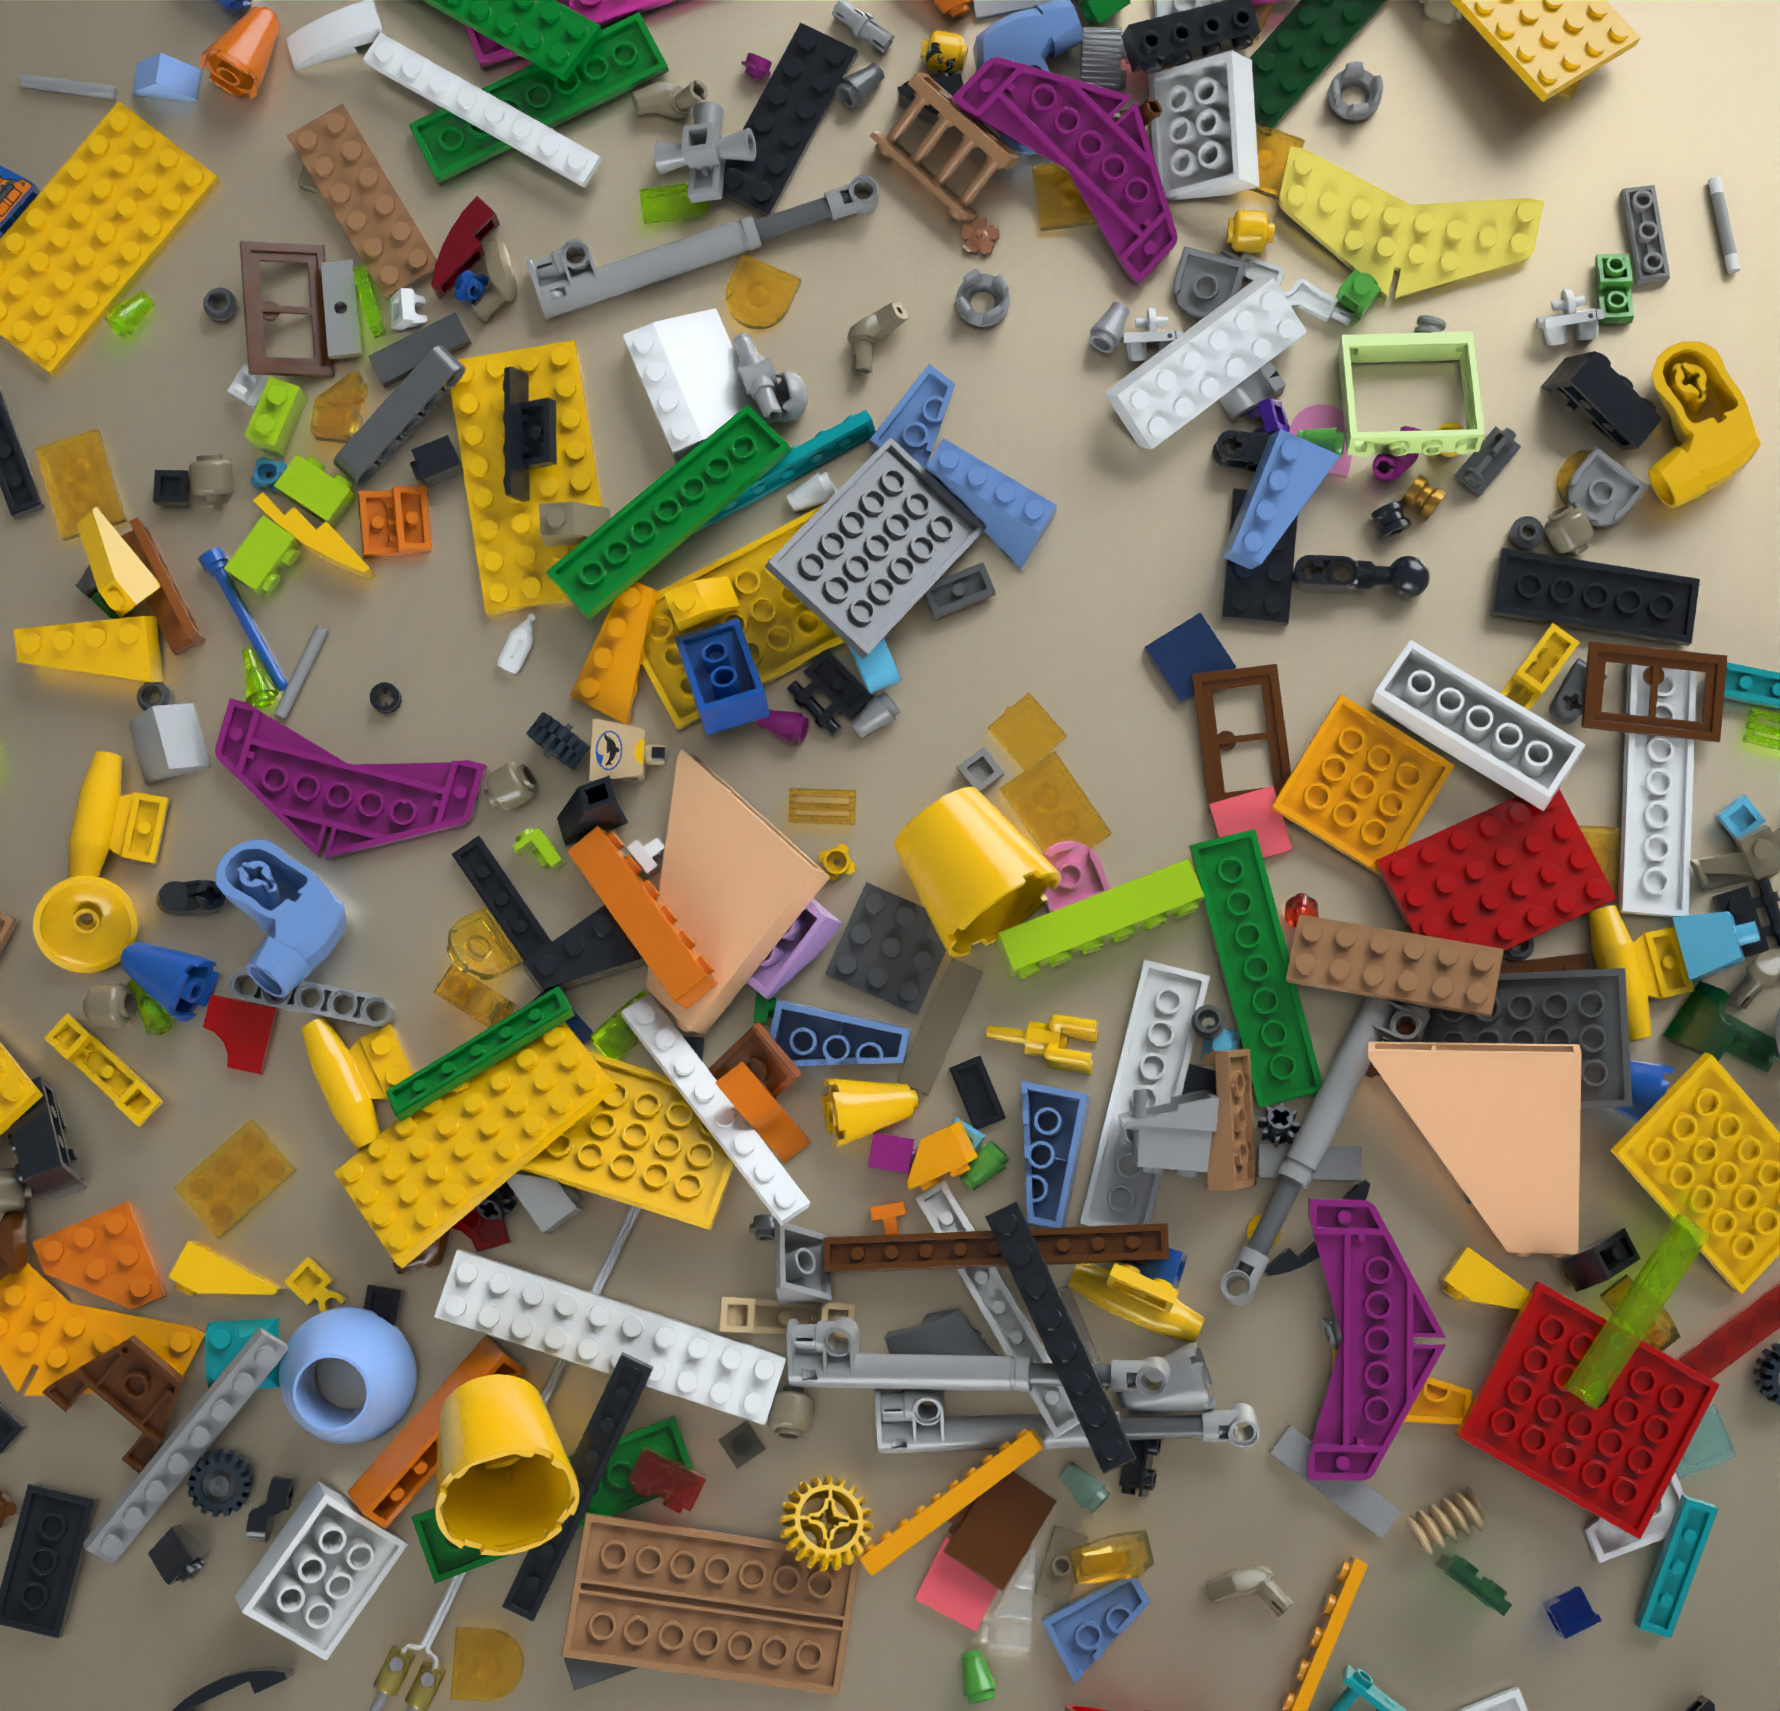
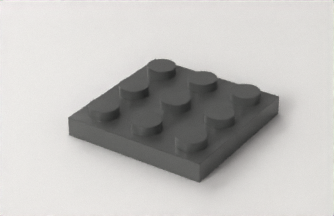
M866 882L825 975L918 1016L946 953V949L924 907Z

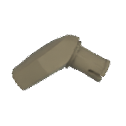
M699 80L692 81L685 88L668 82H656L632 92L631 100L638 115L660 113L670 118L680 119L691 115L695 104L704 100L707 97L708 91L705 84Z
M494 240L484 245L485 262L491 287L480 299L470 306L485 322L505 301L507 303L509 301L513 302L517 294L516 278L511 259L505 244L499 240Z
M892 302L861 319L850 328L847 340L852 345L851 371L853 373H871L872 345L888 337L908 319L907 312L900 303Z
M1770 949L1746 966L1747 975L1729 994L1733 1003L1739 1007L1741 1005L1742 1009H1747L1763 988H1771L1780 977V949Z
M1263 1566L1230 1571L1206 1582V1590L1210 1601L1213 1603L1239 1596L1258 1595L1278 1618L1294 1603L1272 1580L1274 1577L1272 1575L1273 1572Z

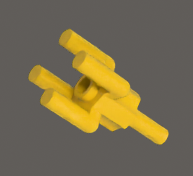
M1054 1014L1050 1017L1049 1024L1029 1021L1027 1031L988 1025L986 1038L1025 1044L1024 1054L1045 1057L1046 1066L1050 1069L1092 1075V1053L1069 1050L1068 1043L1069 1039L1097 1043L1099 1036L1097 1020Z

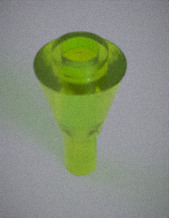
M246 648L241 651L246 666V703L255 708L268 707L277 698L278 692L263 668L259 666L254 648Z
M131 979L127 986L135 994L146 1034L162 1035L169 1031L173 1026L172 1022L175 1018Z

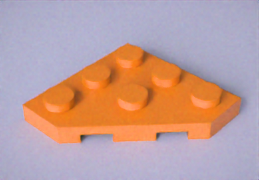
M131 1202L122 1203L32 1242L44 1274L131 1310L139 1309L167 1297Z

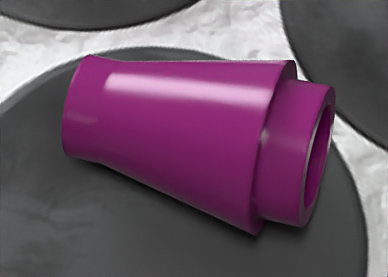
M769 709L770 716L757 721L758 727L768 730L790 744L794 742L801 744L809 728V718L803 717L801 712Z

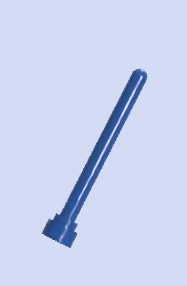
M222 547L206 551L198 558L203 570L209 572L211 576H215L277 690L284 691L288 682L231 577L224 569L228 561Z

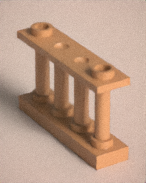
M915 73L908 82V85L915 90L913 93L915 97L889 133L886 131H873L870 137L877 143L875 147L880 153L888 158L893 157L941 199L948 206L946 210L951 216L959 221L974 220L979 214L969 205L995 170L1014 168L1022 157L982 122L962 112L951 101L953 96L928 74ZM931 104L939 111L937 114L938 120L913 154H910L898 142L923 107ZM955 125L963 132L961 135L962 141L935 176L922 162L947 128ZM973 147H980L987 154L985 156L986 162L962 194L958 196L945 184Z

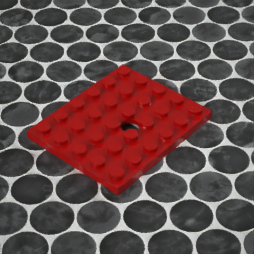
M1535 1281L1460 1423L1455 1436L1640 1540L1720 1384L1543 1283ZM1598 1380L1603 1383L1607 1397L1601 1406L1591 1408L1583 1401L1582 1390L1589 1381Z

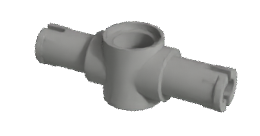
M749 333L739 334L733 339V345L740 359L737 372L742 390L746 397L751 395L752 399L757 401L765 422H776L781 419L783 414L775 396L778 382L770 359L764 360L763 356L758 354Z

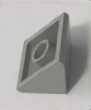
M193 703L151 706L129 721L146 785L211 767Z
M779 1222L775 1223L776 1292L779 1305L827 1303L832 1301L831 1274L824 1272L823 1238L830 1237V1235L788 1223L782 1226Z

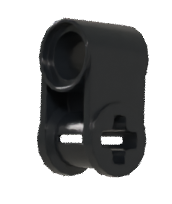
M1227 430L1218 437L1217 442L1213 446V459L1218 465L1223 467L1246 469L1255 472L1269 436L1272 434ZM1225 444L1231 445L1230 448L1234 451L1232 454L1228 453V448L1225 447Z

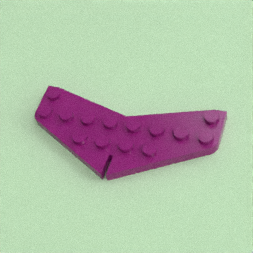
M1001 57L990 58L954 94L951 101L962 112L1065 168L1123 270L1138 285L1175 246L1177 232L1137 101L1115 122L1112 119L1113 115L1130 99V95Z
M231 698L215 747L217 759L319 858L328 829H332L324 855L326 860L466 825L474 815L487 770L485 764L470 760L441 763H346L250 704Z
M1308 1198V1218L1342 1339L1307 1455L1306 1478L1308 1480L1363 1481L1374 1475L1446 1346L1445 1344L1413 1343V1337H1446L1375 1205L1362 1199Z

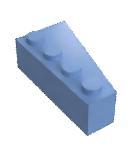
M1279 429L1270 435L1221 557L1250 570L1261 565L1339 459L1340 455L1283 429Z
M777 1000L770 1035L796 1066L903 1063L905 1061L912 1028Z
M1021 1081L1027 1223L1043 1228H1065L1091 1098L1086 1093Z

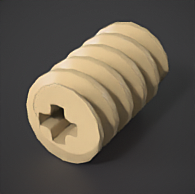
M1469 1486L1465 1490L1466 1498L1459 1492L1453 1494L1454 1505L1447 1498L1441 1499V1510L1435 1504L1429 1505V1517L1422 1510L1416 1511L1417 1523L1410 1516H1406L1417 1542L1430 1555L1434 1554L1432 1544L1434 1542L1441 1548H1446V1536H1449L1455 1543L1459 1542L1457 1532L1459 1530L1470 1537L1471 1524H1474L1480 1531L1484 1530L1482 1519L1485 1518L1483 1508L1476 1494Z

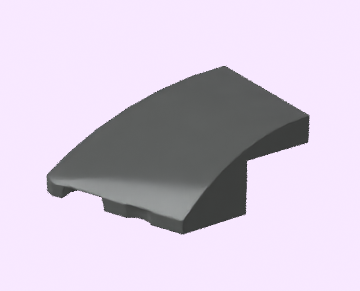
M959 1308L926 1314L920 1326L888 1331L884 1337L890 1354L998 1356L987 1345L985 1336L971 1326L970 1320Z

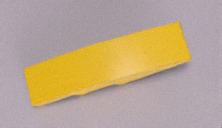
M263 492L253 500L266 516L292 534L310 552L341 569L366 579L372 580L376 576L327 521L316 530L295 507L284 515Z
M1552 623L1501 690L1500 694L1530 711L1580 642Z

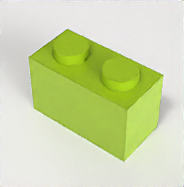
M269 376L244 435L253 447L284 457L308 400L303 390L297 385Z
M296 454L275 483V488L282 496L323 523L327 521L335 529L356 500V496L350 489L352 484L338 474L331 477L325 473L324 469L326 467L315 458L309 456L306 460Z
M262 515L224 569L237 581L263 598L267 592L270 593L277 587L281 579L279 575L287 565L291 566L300 554L299 548L301 544L292 534Z

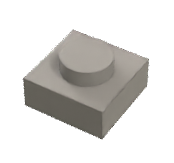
M984 747L957 766L958 771L971 787L977 788L980 792L1004 776V772Z

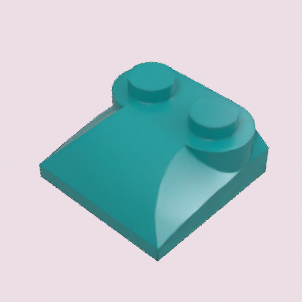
M279 1318L208 1322L205 1334V1375L208 1388L211 1387L259 1327L279 1339ZM280 1361L257 1389L280 1387Z

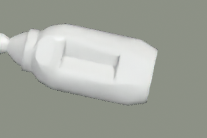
M529 614L528 620L523 621L510 632L497 660L499 668L512 674H516L521 669L533 645V621L536 619L534 614Z

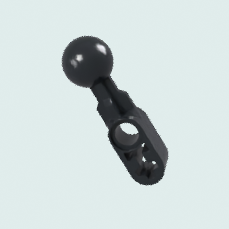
M1305 555L1297 561L1292 581L1296 588L1304 592L1344 593L1348 590H1370L1374 586H1389L1400 597L1414 598L1422 594L1428 587L1430 572L1425 562L1415 556L1400 557L1390 566H1375L1371 561L1353 560L1347 556ZM1305 568H1310L1311 574H1314L1312 579L1306 578V573H1303ZM1324 568H1328L1325 575V580H1322L1324 576V573H1322V571ZM1337 568L1346 569L1350 574V579L1340 581L1335 578L1333 571Z

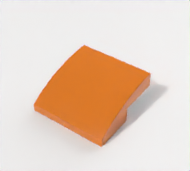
M426 485L393 486L392 490L358 492L363 558L407 555L432 550Z

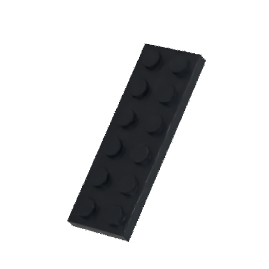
M800 22L743 130L750 128L754 134L756 158L754 161L726 159L723 197L764 217L774 213L837 95V86L840 85V80L847 76L857 58V49Z
M1501 548L1499 551L1491 615L1548 624L1554 623L1560 626L1689 646L1692 643L1700 579Z

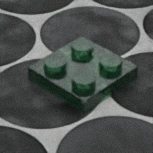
M1442 1554L1436 1562L1435 1566L1491 1610L1505 1616L1512 1606L1511 1603L1504 1599L1507 1592L1484 1576L1481 1580L1475 1575L1479 1570L1463 1557L1455 1554L1453 1558Z

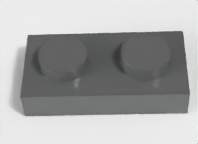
M982 562L937 580L924 596L934 619H937L996 595V591Z

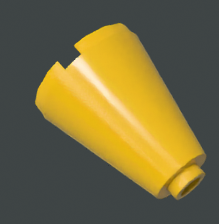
M835 1078L823 1081L822 1087L829 1086L828 1094L822 1095L823 1114L827 1132L835 1133L837 1140L831 1141L835 1147L846 1145L913 1117L914 1110H918L917 1093L915 1090H910L908 1084Z

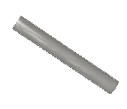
M21 74L19 78L20 87L113 100H116L118 95V89L115 86Z
M316 625L273 713L275 716L286 720L328 633L327 629Z

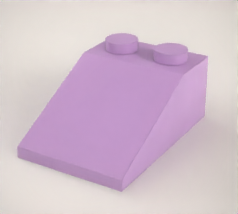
M812 899L747 983L769 1000L823 951L843 923L816 900Z

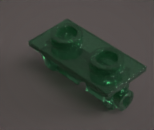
M1725 1013L1727 1025L1737 1033L1726 1052L1768 1073L1773 1062L1777 1063L1780 1060L1775 1038Z

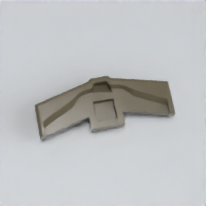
M1763 825L1734 839L1739 851L1690 860L1701 891L1751 880L1765 881L1780 872V828L1772 833L1769 826Z

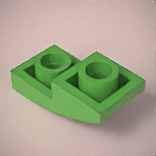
M1629 253L1597 254L1595 257L1597 309H1603L1604 319L1598 320L1599 324L1632 323L1634 319L1630 289L1633 277Z

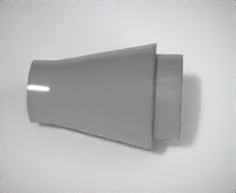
M1119 302L1112 303L1110 309L1090 330L1091 336L1089 341L1092 346L1106 353L1112 352L1114 348L1119 346L1125 322L1130 313L1128 307Z
M884 691L879 696L875 694L850 724L860 737L863 738L868 733L895 721V716L901 711Z

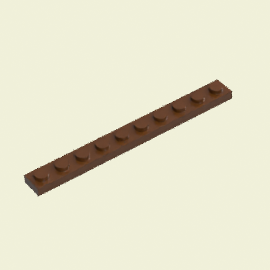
M1168 1223L1030 1229L1046 1265L1170 1260ZM992 1231L823 1238L824 1272L826 1274L1008 1267Z

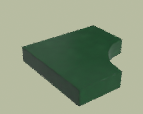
M1699 981L1663 1036L1669 1042L1700 1055H1703L1705 1052L1712 1054L1719 1062L1737 1035L1727 1025L1725 1020V1007L1730 995L1721 988Z

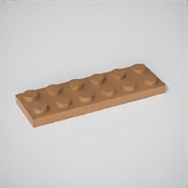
M343 103L287 135L290 143L386 301L400 288H411L433 275L437 262L435 255Z
M1299 914L1286 981L1492 1018L1504 949Z

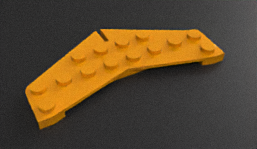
M28 1261L19 1275L9 1274L0 1281V1366L17 1393L22 1392L35 1366H39L24 1396L45 1395L42 1392L50 1384L133 1335L186 1378L205 1341L206 1332L194 1326L74 1304L54 1288ZM88 1387V1388L85 1390L84 1393H95V1392H93V1391Z

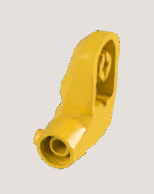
M1682 341L1667 347L1657 357L1652 371L1656 395L1668 412L1673 430L1682 445L1675 447L1648 469V477L1658 497L1664 504L1673 509L1701 497L1707 491L1727 482L1744 469L1761 445V439L1748 404L1741 390L1726 371L1722 357L1715 348L1701 341Z

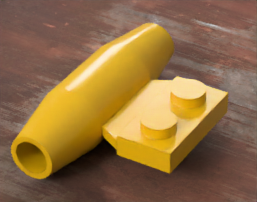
M95 751L80 788L69 838L68 878L76 876L99 877L109 850H112L122 859L156 865L169 799L139 792L121 796L122 756L104 751Z
M1615 905L1592 910L1588 913L1592 951L1597 969H1626L1629 1042L1652 1037L1648 997L1662 1000L1694 991L1692 981L1689 980L1675 926L1641 934L1632 942Z
M321 1017L301 1027L309 1061L333 1116L354 1147L359 1151L367 1144L378 1139L381 1133L372 1100L388 1101L385 1091L413 1075V1072L390 1024L360 1037L351 1049L348 1050L328 1019Z
M1114 1263L1112 1270L1091 1264H1077L1068 1284L1069 1288L1102 1310L1151 1332L1188 1342L1196 1341L1205 1317L1176 1299L1179 1291L1174 1290L1171 1283L1160 1278H1154L1153 1280L1141 1275L1139 1269L1129 1264L1123 1263L1118 1265Z

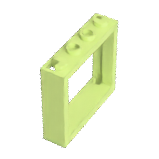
M1473 331L1341 335L1338 348V364L1347 455H1358L1360 457H1369L1374 454L1403 456L1407 453L1437 455L1447 452H1457L1458 454L1465 455L1479 452L1485 433ZM1460 362L1467 430L1357 432L1351 363Z

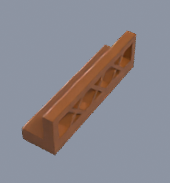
M136 517L129 521L133 530L121 535V537L161 584V587L147 598L146 601L153 615L156 616L157 623L172 652L177 655L204 641L205 638L149 528Z

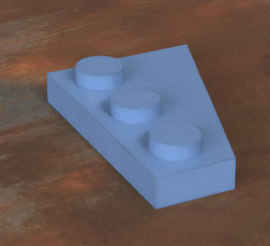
M929 364L870 438L869 443L878 450L891 437L926 469L955 383Z
M1133 1569L1041 1619L1074 1684L1078 1682L1089 1666L1101 1657L1112 1641L1120 1633L1122 1634L1150 1603Z

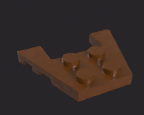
M133 1335L50 1384L42 1393L67 1412L89 1387L142 1432L139 1439L122 1458L126 1464L140 1474L163 1445L187 1379Z

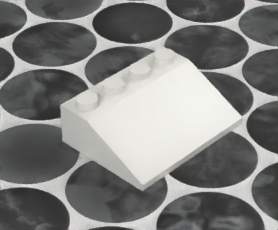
M1230 50L1149 74V98L1156 99L1162 107L1161 115L1151 122L1153 156L1167 201L1230 195L1258 188L1259 171L1252 60Z
M716 309L653 322L623 334L626 348L675 463L679 462L746 405L763 419L757 402L752 399L751 395L746 397L742 390L737 372L739 361Z
M316 1481L237 1592L235 1599L242 1613L327 1661L406 1549L408 1543L390 1529L383 1528L363 1515L359 1508L350 1500L321 1482Z

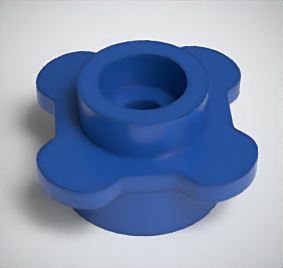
M470 270L462 272L455 280V298L458 301L468 300L471 304H474L482 296L484 287L488 285V277L485 274L476 275Z

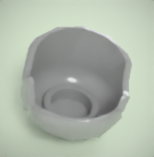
M795 372L778 373L776 377L780 378L781 381L778 382L775 396L783 415L776 422H792L799 419L806 409L808 389L799 374Z

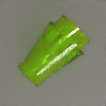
M141 290L131 298L108 309L109 314L105 316V320L119 336L124 337L127 333L131 335L155 304Z

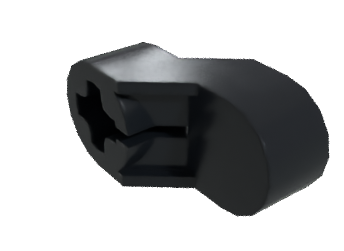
M172 881L164 884L156 896V903L161 911L170 915L214 913L222 906L226 896L216 885L215 881Z
M273 1476L266 1503L258 1508H253L249 1512L246 1539L266 1543L269 1541L275 1515L283 1510H289L290 1506H292L295 1479Z

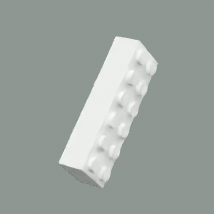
M1258 277L1104 394L1137 445L1152 450L1305 335L1307 331L1275 279L1271 277Z
M1412 640L1408 642L1375 690L1370 705L1372 708L1542 811L1546 809L1586 745Z

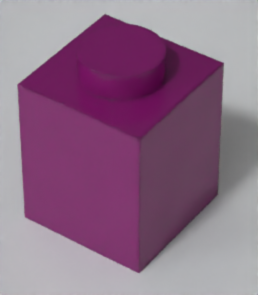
M873 1133L868 1168L909 1175L910 1167L913 1165L918 1150L917 1147H913L914 1139Z

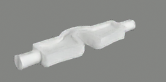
M1225 248L1222 249L1219 256L1247 263L1248 266L1243 281L1250 284L1258 277H1271L1275 279L1280 287L1285 274L1281 267L1262 261L1248 253H1243L1242 257H1239L1225 250ZM1298 279L1289 291L1281 289L1292 309H1300L1324 322H1327L1329 317L1348 327L1354 313H1350L1337 306V298L1323 292L1305 279Z

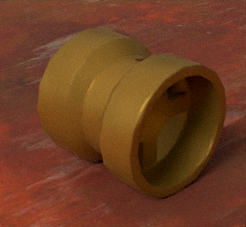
M1420 474L1400 501L1407 506L1416 507L1419 510V514L1428 520L1447 493L1439 487L1434 488L1429 485L1428 479Z

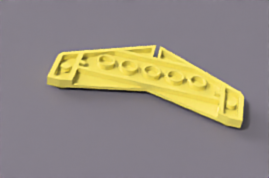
M1290 146L1288 149L1278 196L1280 208L1352 271L1357 269L1361 273L1365 272L1371 275L1381 288L1379 294L1384 299L1389 297L1393 273L1398 271L1393 301L1525 262L1534 252L1544 201L1533 198L1410 205L1309 150Z

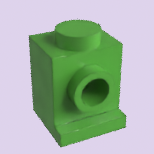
M1355 269L1340 286L1335 298L1338 299L1337 304L1350 313H1354L1353 317L1360 321L1380 297L1381 288L1371 275L1365 272L1361 273Z

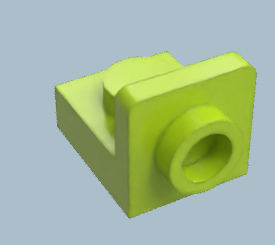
M539 827L535 830L528 828L515 838L517 843L512 846V849L519 856L536 846L537 848L532 853L543 867L550 865L552 869L557 871L566 864Z

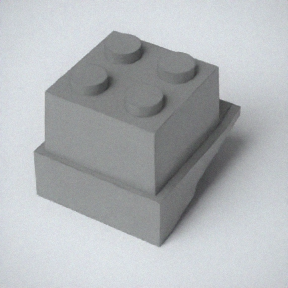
M1134 1089L1132 1111L1118 1114V1122L1123 1129H1133L1132 1159L1137 1167L1142 1168V1172L1148 1174H1163L1164 1169H1173L1177 1171V1175L1184 1177H1198V1172H1207L1212 1131L1217 1132L1219 1098L1211 1090H1201L1173 1096L1170 1103L1146 1108L1147 1090Z

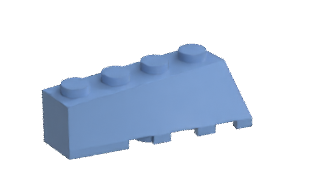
M943 438L927 463L926 471L987 527L984 532L992 539V542L1000 550H1003L1013 560V563L1022 570L1055 517L1057 505Z

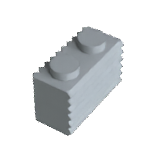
M1083 27L1080 81L1117 92L1126 90L1127 70H1121V59H1127L1121 39L1122 28Z

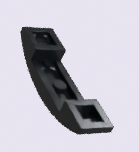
M1366 1179L1359 1181L1341 1199L1366 1200L1370 1183ZM1315 1241L1298 1256L1290 1248H1285L1266 1266L1263 1275L1273 1276L1287 1273L1319 1258Z
M280 1666L256 1667L238 1671L199 1689L172 1711H195V1706L248 1681L254 1694L288 1679L294 1673L292 1668Z

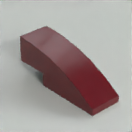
M478 196L463 210L441 247L431 282L434 293L440 300L454 288L455 280L462 272L466 270L471 271L485 257V251L481 242L500 225L496 213Z

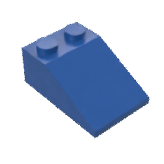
M738 618L674 637L706 736L770 716L765 691Z

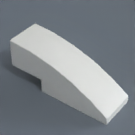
M364 0L311 22L287 37L286 41L294 69L297 70L357 53L356 46L374 42L378 34H384L374 1Z

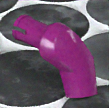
M1409 426L1400 428V431H1422L1421 429ZM1407 453L1403 456L1378 454L1373 461V473L1382 481H1394L1416 462L1419 453Z

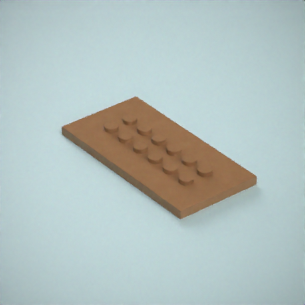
M585 1513L561 1656L839 1695L860 1557L853 1554L854 1562L851 1565H847L842 1561V1567L837 1571L833 1569L829 1561L828 1569L825 1572H821L819 1561H816L811 1569L807 1568L808 1557L804 1556L800 1561H796L795 1556L799 1550L795 1547L787 1551L785 1546L789 1542Z

